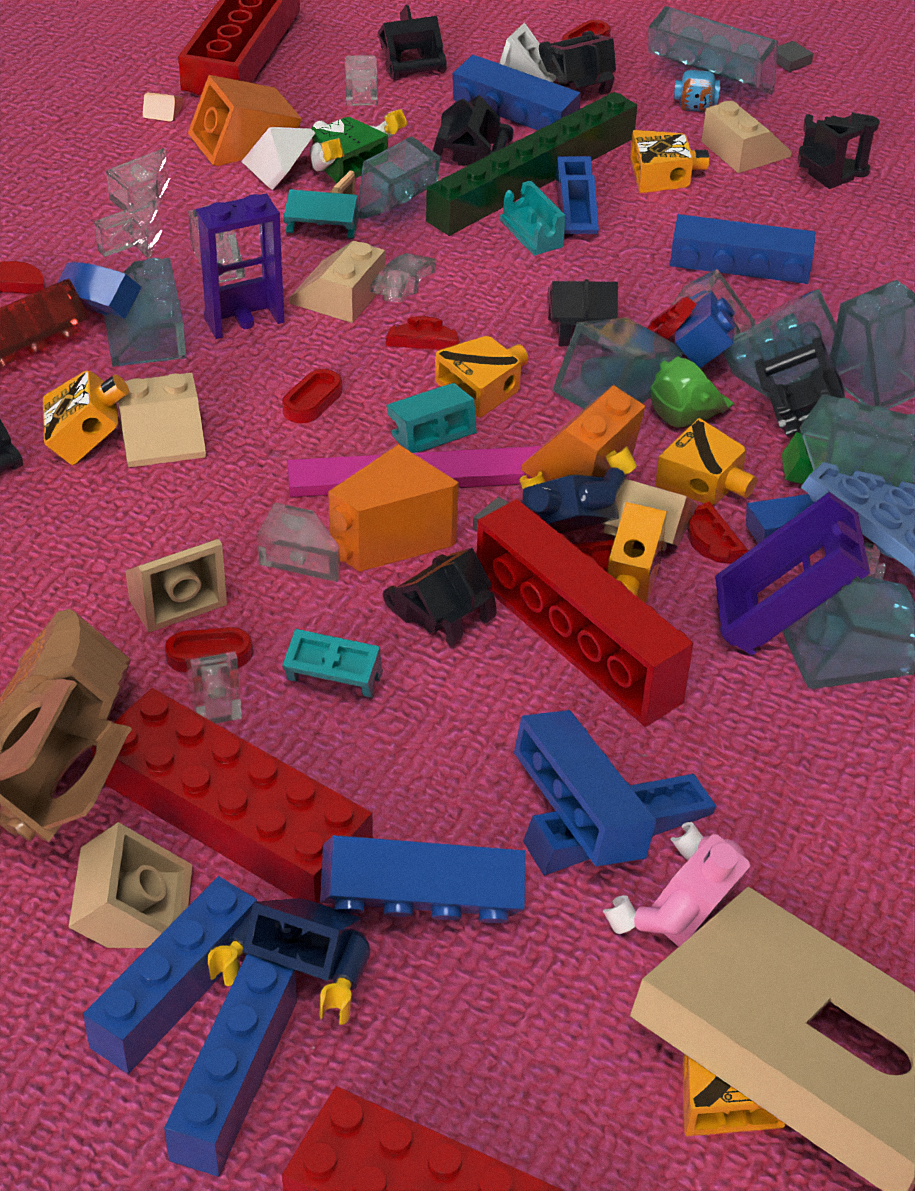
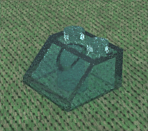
M411 136L364 161L358 201V217L365 219L387 212L425 191L427 186L438 181L441 157Z

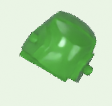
M679 356L669 363L665 360L660 363L661 370L655 375V381L650 389L651 400L656 413L665 422L675 427L691 426L698 418L705 421L719 412L724 413L735 404L718 391L694 362Z

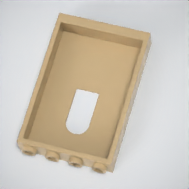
M748 886L642 979L630 1017L882 1191H912L915 1188V992ZM830 1001L900 1047L910 1059L911 1070L903 1075L882 1073L808 1025V1023Z

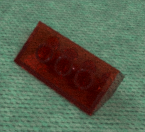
M69 278L0 308V369L18 361L16 354L28 350L29 354L33 355L49 347L48 340L58 335L64 341L82 332L79 326L87 321L89 316Z

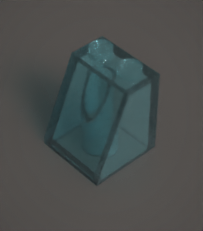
M898 280L840 303L830 357L843 382L844 390L876 415L915 397V293Z
M627 317L577 322L553 391L585 409L612 385H615L637 401L644 403L651 398L650 389L655 381V375L661 370L660 363L664 360L669 363L677 356L682 357L683 351L674 343Z
M857 576L852 580L851 584L848 586L844 585L841 591L782 631L807 688L817 689L908 676L915 673V602L908 588L903 584L868 576L860 579Z

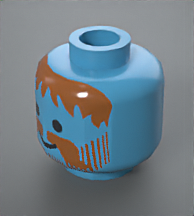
M687 70L682 76V81L675 80L674 99L680 100L682 110L705 112L706 108L718 105L720 80H715V75L710 71Z

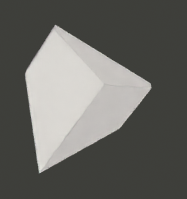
M523 23L507 38L499 64L550 82L557 78L554 74L546 71L539 54L540 43L527 25Z
M269 127L241 162L265 185L273 190L291 169L315 132L309 128Z

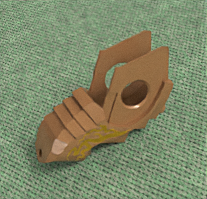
M71 609L59 611L53 616L18 660L19 667L0 696V826L15 836L19 834L29 842L35 836L49 842L62 824L87 815L94 806L126 737L132 730L129 726L108 721L117 696L122 690L131 659ZM95 745V756L85 773L66 793L53 798L57 785L65 771L85 750Z

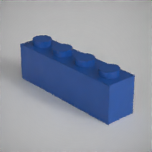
M473 54L452 73L453 100L465 99L469 103L480 95L500 117L535 130L544 128L580 109L581 92Z
M678 214L673 236L670 266L808 284L814 256L816 231Z
M571 710L523 715L520 721L514 754L594 865L602 866L646 859L651 839L655 834L656 819Z
M333 835L323 844L320 903L335 904L334 911L351 914L363 913L364 907L369 906L383 907V915L393 917H408L413 915V910L431 911V918L438 920L461 919V913L479 914L480 922L506 923L508 922V916H512L525 909L526 850Z
M218 876L83 1013L89 1048L129 1074L221 977L223 972L219 973L215 979H210L208 954L215 947L230 946L228 939L252 911L253 904L257 902V899Z
M250 954L246 955L164 1127L170 1162L217 1177L220 1176L297 1003L296 972L294 969Z

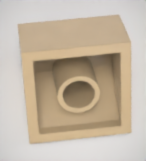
M733 100L724 101L718 105L706 108L701 142L737 173L791 157L792 151Z
M353 240L322 260L289 297V303L353 323L385 286V250Z
M192 373L170 374L168 376L145 379L135 378L125 381L129 388V394L119 400L117 404L128 468L206 457L198 396Z
M626 479L616 499L619 519L601 523L605 525L603 533L616 536L626 502L667 511L663 550L665 551L667 543L679 546L689 525V520L694 515L697 503L687 496Z
M219 539L125 570L129 601L148 633L227 605L223 547Z
M117 822L81 847L69 928L107 948H148L188 907L193 865Z

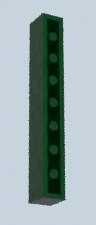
M610 93L427 186L426 222L450 236L503 208L504 196L508 190L514 193L513 202L521 198V188L524 182L532 181L538 188H541L556 180L555 173L558 157L591 156L592 161L632 140L638 105L626 99L622 94Z

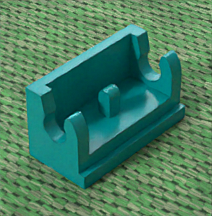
M532 181L522 184L521 198L516 202H513L514 193L508 190L504 196L503 214L500 215V221L530 253L535 256L563 247L566 215Z
M289 189L284 212V223L287 224L286 233L294 232L296 222L317 223V225L346 226V229H348L347 238L355 237L359 220L357 195Z
M455 383L386 405L388 416L398 426V428L391 430L392 436L402 447L412 453H418L477 433L474 399Z
M299 629L294 631L282 665L283 670L286 672L287 680L297 682L299 674L355 685L362 687L363 696L370 698L374 697V680L380 681L383 672L380 646Z

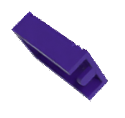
M253 194L243 199L225 203L216 202L207 207L197 208L196 215L198 216L205 303L204 319L216 339L223 338L222 319L234 316L241 328L250 329L254 326V318L251 312L266 308L269 309L277 324L285 323L280 213L268 194ZM260 224L261 257L228 265L217 263L215 234ZM262 264V277L219 287L218 276L224 272Z
M828 492L715 575L716 599L719 605L722 637L730 645L738 646L752 656L757 653V646H762L842 590L844 585L848 586L851 584L854 578L858 576L860 579H863L869 575L870 570L858 512ZM824 546L826 556L811 566L809 556ZM803 562L804 572L758 604L757 594Z

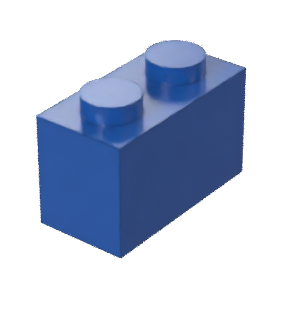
M709 292L696 302L697 305L675 334V343L690 361L694 362L699 368H702L734 344L735 324L733 316L735 312L723 297L718 300L712 292Z

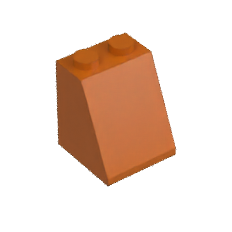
M208 75L188 134L212 165L221 166L243 160L269 127L300 128L302 118L275 87Z
M612 385L521 465L520 470L532 478L541 471L545 482L568 475L604 478L607 470L611 468L605 457L608 453L614 450L618 453L627 446L633 456L646 406L615 385Z
M396 445L328 491L330 552L339 561L345 562L358 572L452 547L457 543L459 482L401 445Z

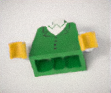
M402 109L386 114L384 116L385 121L377 127L369 126L352 117H344L330 124L324 121H317L311 129L315 132L312 137L313 145L310 148V157L314 170H324L338 183L350 170L354 171L355 178L387 164L388 139L398 132L399 129L408 125Z

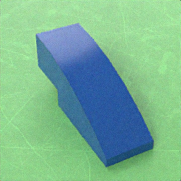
M591 156L558 157L555 174L559 209L566 215L564 234H598L595 176L592 175Z
M71 262L66 264L51 295L105 316L109 313L125 319L141 286L125 273L98 265Z

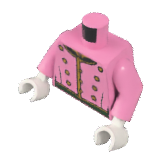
M684 823L682 828L686 833L681 837H671L670 839L681 855L688 861L672 878L652 907H639L636 911L628 896L623 895L612 901L615 906L614 908L604 909L603 913L617 934L630 931L636 926L639 931L665 934L679 947L703 926L732 893L751 867L749 860L745 858L742 848L733 840L723 839L714 833L711 836L703 837L694 823Z

